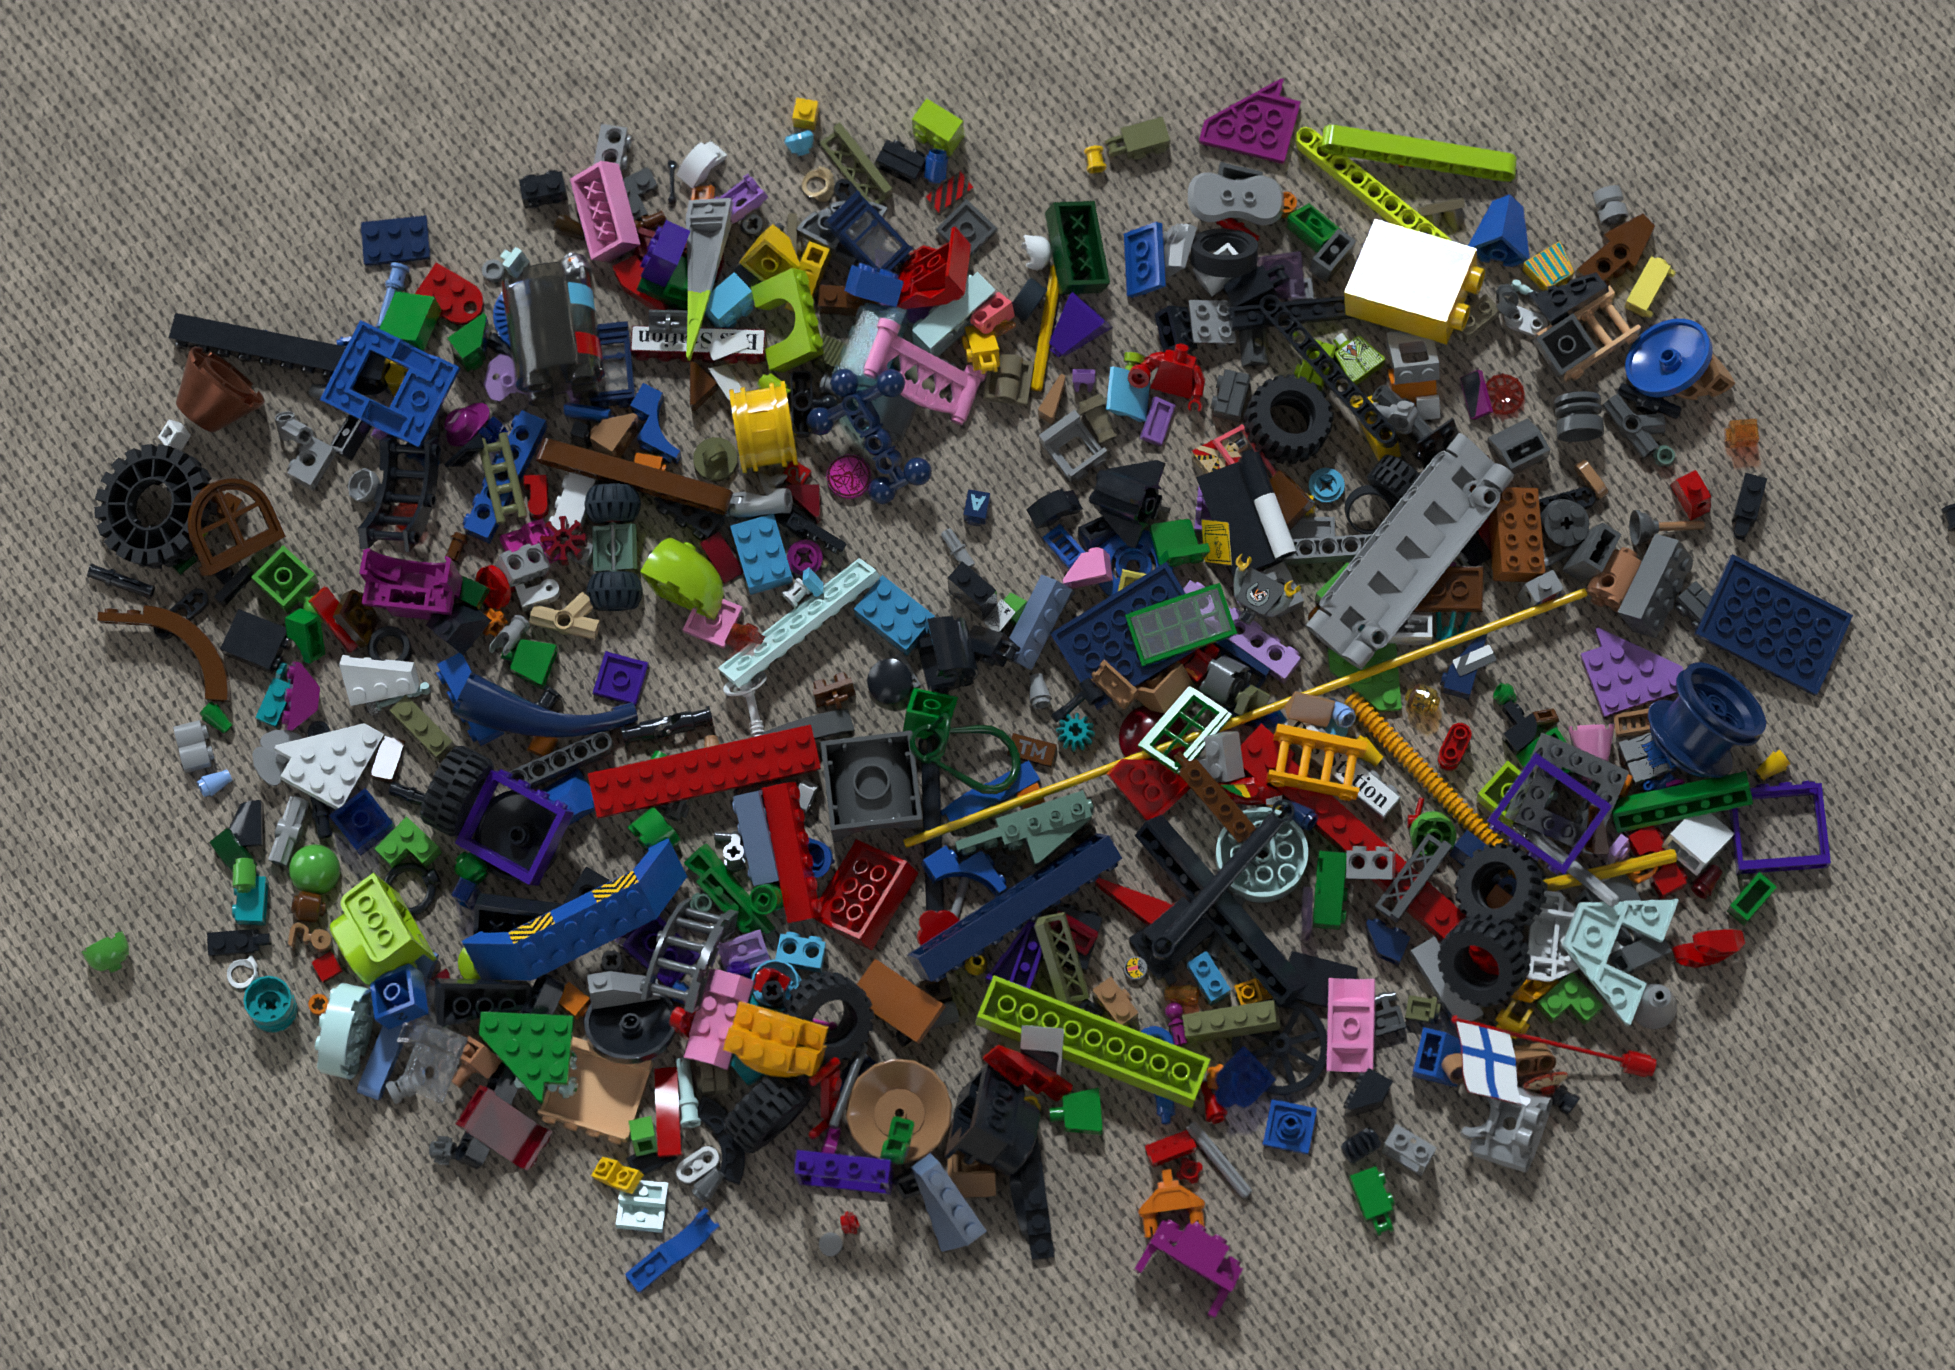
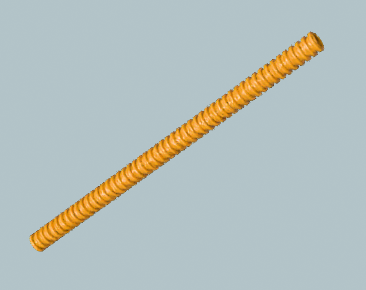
M1354 692L1345 700L1344 704L1354 710L1356 717L1359 718L1358 721L1360 723L1363 722V726L1365 728L1368 727L1370 733H1374V738H1379V743L1383 742V747H1387L1388 752L1393 753V757L1398 758V762L1403 763V767L1408 768V772L1413 773V777L1418 778L1419 783H1423V788H1428L1429 794L1433 793V798H1437V802L1439 804L1442 803V807L1444 809L1447 808V812L1449 814L1452 813V817L1454 819L1457 818V822L1459 824L1462 823L1464 829L1467 828L1469 832L1486 845L1492 844L1495 846L1497 843L1504 842L1502 838H1498L1499 835L1497 833L1494 834L1493 830L1488 828L1489 825L1487 823H1483L1484 820L1482 818H1478V813H1473V808H1468L1469 804L1464 803V799L1459 798V794L1454 793L1452 787H1448L1449 784L1447 782H1443L1444 779L1442 777H1438L1439 774L1437 772H1433L1434 769L1432 767H1428L1429 764L1427 762H1423L1424 758H1419V753H1414V748H1410L1409 743L1404 742V738L1399 737V733L1394 732V728L1389 727V723L1384 722V718L1379 717V713L1374 712L1373 707H1369V702H1364V697H1359V692ZM1508 870L1507 873L1509 875L1512 874L1513 878L1516 879L1514 871Z

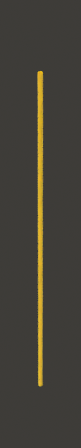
M1582 588L1301 693L1319 696L1587 597L1586 589ZM1291 696L1244 713L1242 716L1233 717L1219 732L1284 709ZM1198 730L1187 734L1181 739L1188 744L1192 743L1202 731ZM1174 740L1154 748L1163 753ZM1177 742V744L1171 750L1179 748L1182 745ZM1141 751L1123 759L1146 760L1152 757ZM1120 760L903 839L906 848L1106 775Z

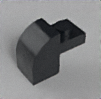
M1059 489L1041 497L1026 510L1034 526L1038 529L1053 525L1063 516L1077 514L1083 508L1074 490L1063 491V489Z
M1510 700L1503 706L1502 711L1514 726L1503 733L1502 740L1516 757L1519 752L1533 742L1537 731V722L1533 713L1524 717L1523 709L1518 704L1514 705Z

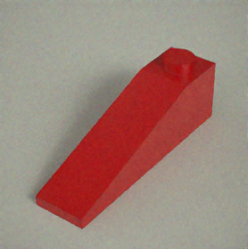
M1101 878L1095 881L1097 888L1147 926L1151 925L1174 905V903L1170 905L1166 901Z

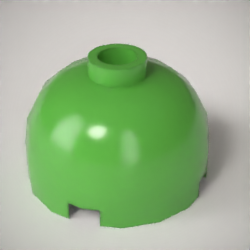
M1430 811L1419 815L1413 821L1410 828V840L1415 850L1428 833L1441 843L1445 840L1451 844V849L1457 840L1456 829L1452 821L1440 812ZM1428 842L1424 847L1425 857L1433 856L1438 847Z
M123 931L115 933L116 937L112 939L106 937L88 946L86 950L81 951L89 966L97 971L109 970L110 973L122 968L121 963L129 955V945Z

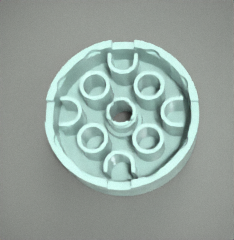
M1256 807L1242 812L1257 828L1271 813L1272 808ZM1275 809L1274 813L1278 817L1282 811ZM1293 820L1283 825L1262 849L1268 853V856L1264 859L1256 856L1230 885L1228 889L1231 892L1239 894L1248 901L1266 903L1285 897L1298 886L1307 866L1308 845L1302 829ZM1225 827L1220 832L1216 846V867L1218 871L1244 843L1238 844Z
M346 983L339 984L336 989L332 988L326 1013H322L319 1020L321 1033L315 1042V1050H318L317 1069L322 1074L350 1080L359 1071L360 1055L365 1056L374 1020L373 1003L370 1000L372 998L371 989Z

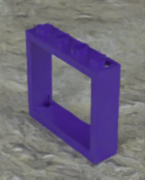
M1535 752L1487 821L1491 823L1490 829L1499 835L1502 832L1510 837L1508 839L1510 843L1518 848L1521 845L1529 850L1527 854L1536 861H1539L1540 858L1548 863L1546 867L1558 875L1559 872L1566 873L1612 805ZM1535 765H1538L1601 809L1563 864L1498 820Z
M503 769L499 771L490 770L455 844L528 885L538 886L574 812L567 809L568 805L560 800L555 802L549 799L550 794L540 789L537 792L531 789L530 783L522 779L516 781L511 778L512 773L506 772ZM499 782L557 814L530 870L471 839Z
M1807 780L1799 785H1792V782H1782L1778 784L1779 786L1770 787L1769 784H1758L1756 788H1750L1752 800L1813 795L1819 855L1743 861L1738 809H1729L1731 830L1735 833L1732 839L1736 875L1829 867L1831 859L1822 783L1809 782Z
M797 1150L794 1174L799 1185L891 1195L894 1171L891 1160ZM804 1175H810L811 1181H803ZM881 1183L884 1184L885 1189H880Z

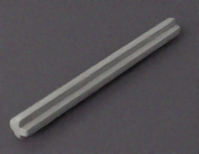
M1531 828L1525 830V837L1563 864L1569 854L1546 835ZM1574 860L1567 872L1608 906L1614 907L1618 905L1620 897Z

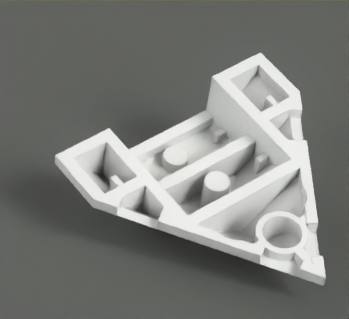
M1547 891L1544 892V896L1547 897L1546 904H1541L1540 907L1543 911L1540 916H1534L1535 922L1529 926L1527 942L1529 951L1527 954L1531 956V963L1529 964L1530 972L1527 979L1552 982L1580 968L1562 946L1576 908L1561 893ZM1616 941L1610 954L1624 947Z

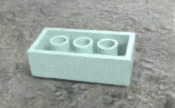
M978 272L973 276H967L965 294L961 299L953 300L945 305L934 306L924 320L921 318L913 325V344L938 357L965 333V326L972 325L970 318L973 312L996 294V290Z

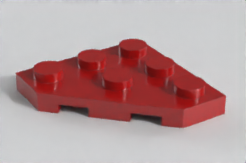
M1121 759L1106 773L1145 821L1163 815L1191 789L1179 774H1176L1157 760Z

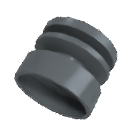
M1588 391L1571 392L1554 399L1555 416L1560 418L1556 422L1557 438L1559 440L1582 442L1594 440L1604 435L1603 418L1598 415L1602 412V406L1600 405L1601 396L1598 393Z

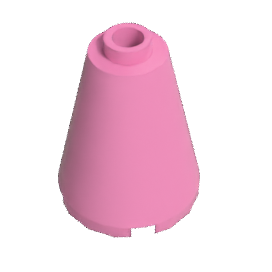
M1603 724L1579 725L1577 730H1574L1573 726H1568L1572 746L1609 762L1614 724H1609V729H1605ZM1581 776L1582 781H1587V785H1591V779Z

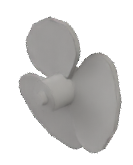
M274 730L261 737V747L255 748L252 757L255 770L259 777L271 786L278 785L282 781L280 779L282 769L284 771L290 761L288 758L275 752V746L302 739L299 734L289 730Z

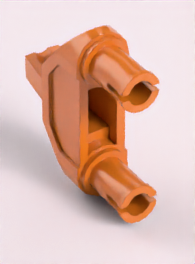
M1171 1169L1161 1170L1163 1182L1157 1183L1158 1188L1138 1209V1215L1143 1219L1144 1237H1151L1150 1227H1152L1153 1235L1158 1228L1156 1215H1158V1212L1186 1209V1211H1189L1191 1224L1198 1221L1199 1224L1205 1227L1202 1210L1205 1206V1201L1179 1185L1178 1180L1173 1181Z

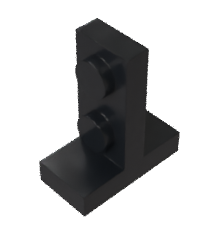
M195 553L196 559L200 562L197 553ZM245 564L235 575L228 567L213 574L225 585L214 596L216 601L224 608L252 579L253 571Z

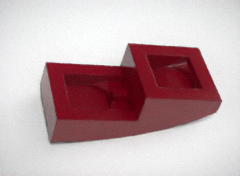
M720 532L700 543L724 584L744 573Z

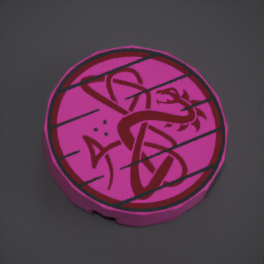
M846 454L837 457L831 462L827 469V482L830 490L835 495L846 499H854L860 497L868 490L871 483V471L864 459L856 455Z

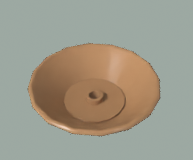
M891 1059L873 1065L857 1078L847 1102L846 1119L852 1137L866 1153L881 1159L883 1143L888 1138L891 1120L898 1110L904 1112V1115L900 1118L913 1120L915 1123L908 1156L903 1164L924 1158L941 1144L950 1127L952 1103L946 1085L932 1069L914 1060Z

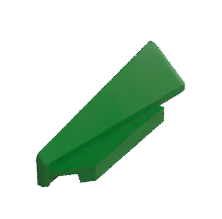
M707 843L699 847L684 862L689 869L700 877L696 883L724 913L730 909L739 911L736 926L741 932L751 933L760 930L765 932V934H769L775 929V926L765 914H758L751 908L749 894L732 873L726 869L724 863Z

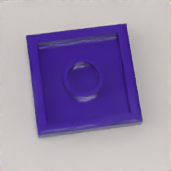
M605 651L592 694L625 704L632 702L634 706H637L649 663Z

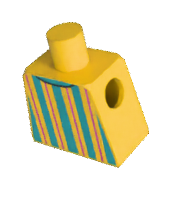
M1560 241L1525 261L1522 268L1526 275L1542 291L1548 290V287L1552 285L1558 287L1568 284L1574 276V270Z

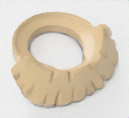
M819 166L817 170L810 171L804 176L802 189L807 196L816 198L817 201L826 202L834 194L835 183L833 174L829 169ZM814 177H820L826 181L825 188L817 193H812L807 189L808 181Z

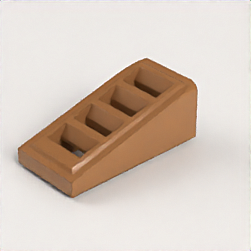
M1063 374L1059 375L1038 408V417L1052 425L1055 421L1065 387V375Z
M1649 709L1613 714L1616 737L1651 733L1648 719ZM1640 717H1645L1646 727L1641 726ZM1631 718H1635L1636 728L1632 729ZM1622 719H1626L1627 730H1623Z

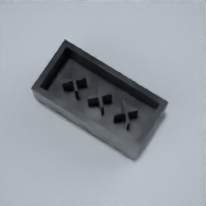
M480 893L475 903L473 935L481 931L483 933L510 932L564 904Z

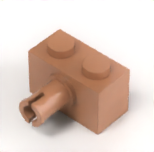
M462 1033L449 1050L462 1063L458 1071L450 1078V1081L462 1089V1086L473 1073L476 1074L477 1072L488 1079L496 1072L502 1060L485 1045Z

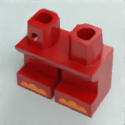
M1209 644L1204 651L1198 649L1177 663H1182L1191 680L1201 686L1209 673L1207 671L1208 664L1212 659H1217L1220 650L1215 645Z

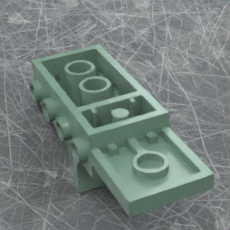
M1082 790L996 818L995 829L955 841V850L957 855L962 854L963 857L975 854L976 850L982 847L985 850L995 848L1000 841L1003 850L1009 848L1010 852L1021 849L1023 843H1026L1033 867L1037 868L1091 821L1092 815H1094L1093 812H1095L1091 799L1086 800Z

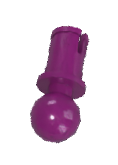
M1172 1002L1165 1008L1166 1016L1172 1021L1168 1024V1027H1171L1174 1045L1183 1046V1044H1189L1185 1037L1184 1022L1180 1019L1183 1014V1008L1179 1003Z

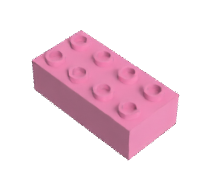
M599 161L570 178L591 260L611 262L640 245L618 163Z

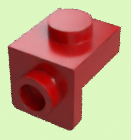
M763 968L755 977L756 983L753 989L762 993V987L766 982L777 981L786 993L792 980L774 968Z

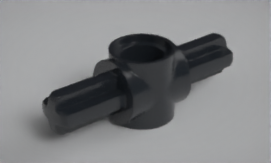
M1621 383L1617 394L1621 397L1636 402V409L1642 413L1643 411L1646 414H1657V412L1678 419L1682 411L1680 406L1663 400V397L1644 395L1625 383Z

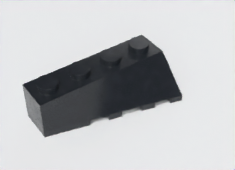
M435 978L434 1006L437 1028L480 1019L481 1012L509 1013L522 1010L532 985L526 980Z

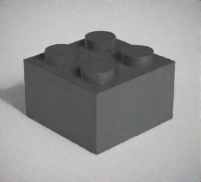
M1574 313L1533 340L1557 378L1598 351Z

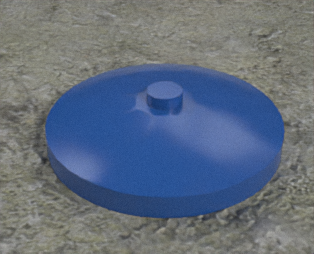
M1670 319L1660 322L1643 332L1631 346L1625 362L1627 377L1637 391L1647 396L1666 397L1682 392L1693 385L1708 368L1713 352L1711 339L1705 329L1692 320Z

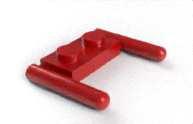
M836 1057L832 1058L809 1078L811 1086H815L821 1081V1118H824L809 1132L808 1135L811 1139H816L829 1127L840 1097L842 1080L840 1078V1069L837 1068L840 1060Z

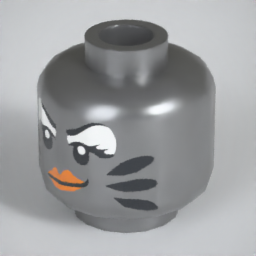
M575 252L563 257L560 271L567 283L574 282L585 285L592 275V269L587 258Z

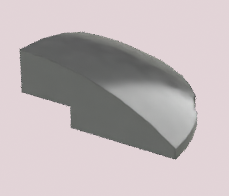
M844 200L831 203L828 208L818 213L814 211L801 222L796 230L806 240L829 248L831 258L851 269V265L858 266L860 262L823 224L825 220L846 202ZM868 201L884 218L888 208ZM865 212L845 233L854 241L874 219ZM878 224L872 227L856 243L864 253L868 250L880 228Z

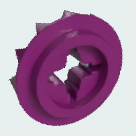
M810 540L795 542L787 554L789 567L793 572L802 576L803 571L808 567L815 573L820 569L823 561L822 550L815 542ZM798 552L804 554L810 552L809 558L813 563L804 562L801 564L802 558Z

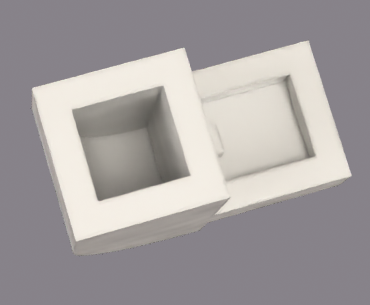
M711 141L705 145L701 142L687 155L676 175L693 189L706 180L711 168L723 162L727 154Z

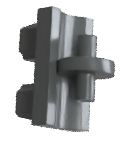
M649 310V333L687 334L688 311Z

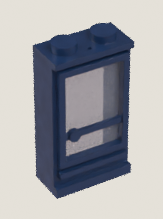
M858 190L823 222L860 263L877 268V272L880 269H885L894 273L895 270L893 268L898 263L903 265L911 257L909 252L913 248L890 226Z
M628 321L583 326L585 333L593 334L600 339L603 356L602 368L588 376L591 406L609 409V406L617 405L619 408L630 407L636 394Z

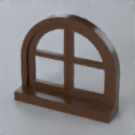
M227 478L210 483L197 494L189 510L188 532L202 566L198 567L202 576H211L286 537L266 494L253 483L243 479ZM222 491H241L250 496L255 502L232 514ZM215 496L224 518L201 529L203 510L208 501ZM258 506L268 529L244 541L234 518ZM227 523L236 545L212 557L203 534Z

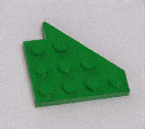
M481 1012L480 1037L539 1103L544 1102L545 1084L568 1085L574 1016Z

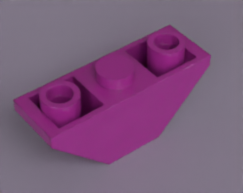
M295 661L292 662V666L288 667L287 679H290V688H286L285 702H288L287 711H283L282 724H285V729L294 730L318 710L320 695L319 685L300 662Z

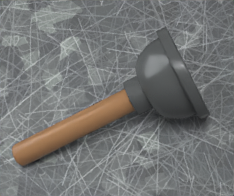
M1633 510L1629 521L1630 538L1635 546H1640L1642 543L1650 540L1653 534H1658L1659 531L1703 530L1705 527L1704 521L1658 522V520H1653L1650 515L1640 510Z

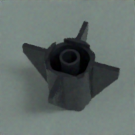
M1153 460L1108 468L1107 470H1100L1096 476L1097 483L1094 491L1090 494L1089 503L1094 505V508L1103 516L1127 546L1137 549L1144 527L1150 525L1147 522L1150 519L1154 520L1159 510L1168 513L1171 508L1161 505L1162 495H1159L1158 490H1162L1159 482L1166 464L1164 462Z

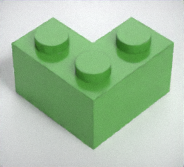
M407 816L374 848L376 853L391 868L399 865L409 854L427 868L442 853L439 846Z
M1571 972L1538 1001L1536 1008L1551 1024L1569 1009L1583 1025H1586L1602 1010L1604 1005Z

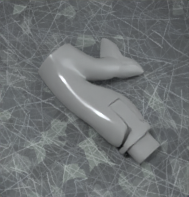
M759 473L761 485L767 496L751 492L734 493L726 517L747 518L776 513H790L792 509L790 489L777 488L784 482L787 475L776 474L770 477L766 473Z

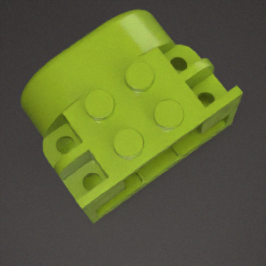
M375 873L369 875L342 897L341 908L344 913L330 923V932L352 970L366 985L370 986L382 974L404 965L411 964L417 968L415 960L422 955L427 956L433 962L437 959L400 894Z

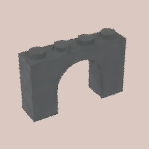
M1626 874L1602 882L1620 897L1619 902L1642 901ZM1588 888L1574 899L1577 905L1581 902H1603ZM1633 930V944L1620 949L1609 959L1616 969L1631 974L1660 961L1672 950L1665 938L1663 942L1659 943Z

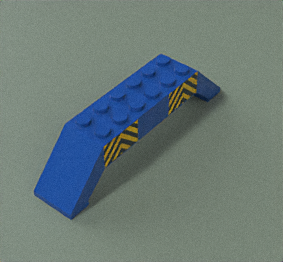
M669 838L649 847L647 854L632 871L510 932L483 933L481 931L462 940L480 978L487 980L532 981L657 919L687 878Z

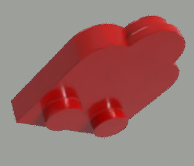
M947 910L939 912L925 911L919 918L921 929L917 933L918 944L921 946L960 920L954 913Z

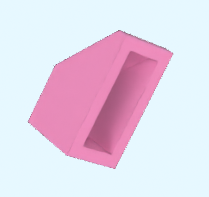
M1098 547L1081 553L1063 578V584L1071 589L1112 581L1110 555L1104 549Z

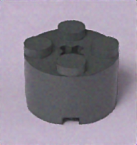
M1567 499L1554 500L1548 504L1540 515L1542 533L1553 543L1562 546H1572L1587 536L1589 517L1586 510L1576 502ZM1564 517L1568 520L1565 527L1560 525L1564 521Z
M1226 655L1221 656L1217 660L1212 659L1208 664L1207 671L1209 673L1206 680L1200 686V692L1204 693L1208 698L1228 708H1232L1236 705L1234 701L1238 693L1248 688L1251 679V673L1248 672L1250 667Z

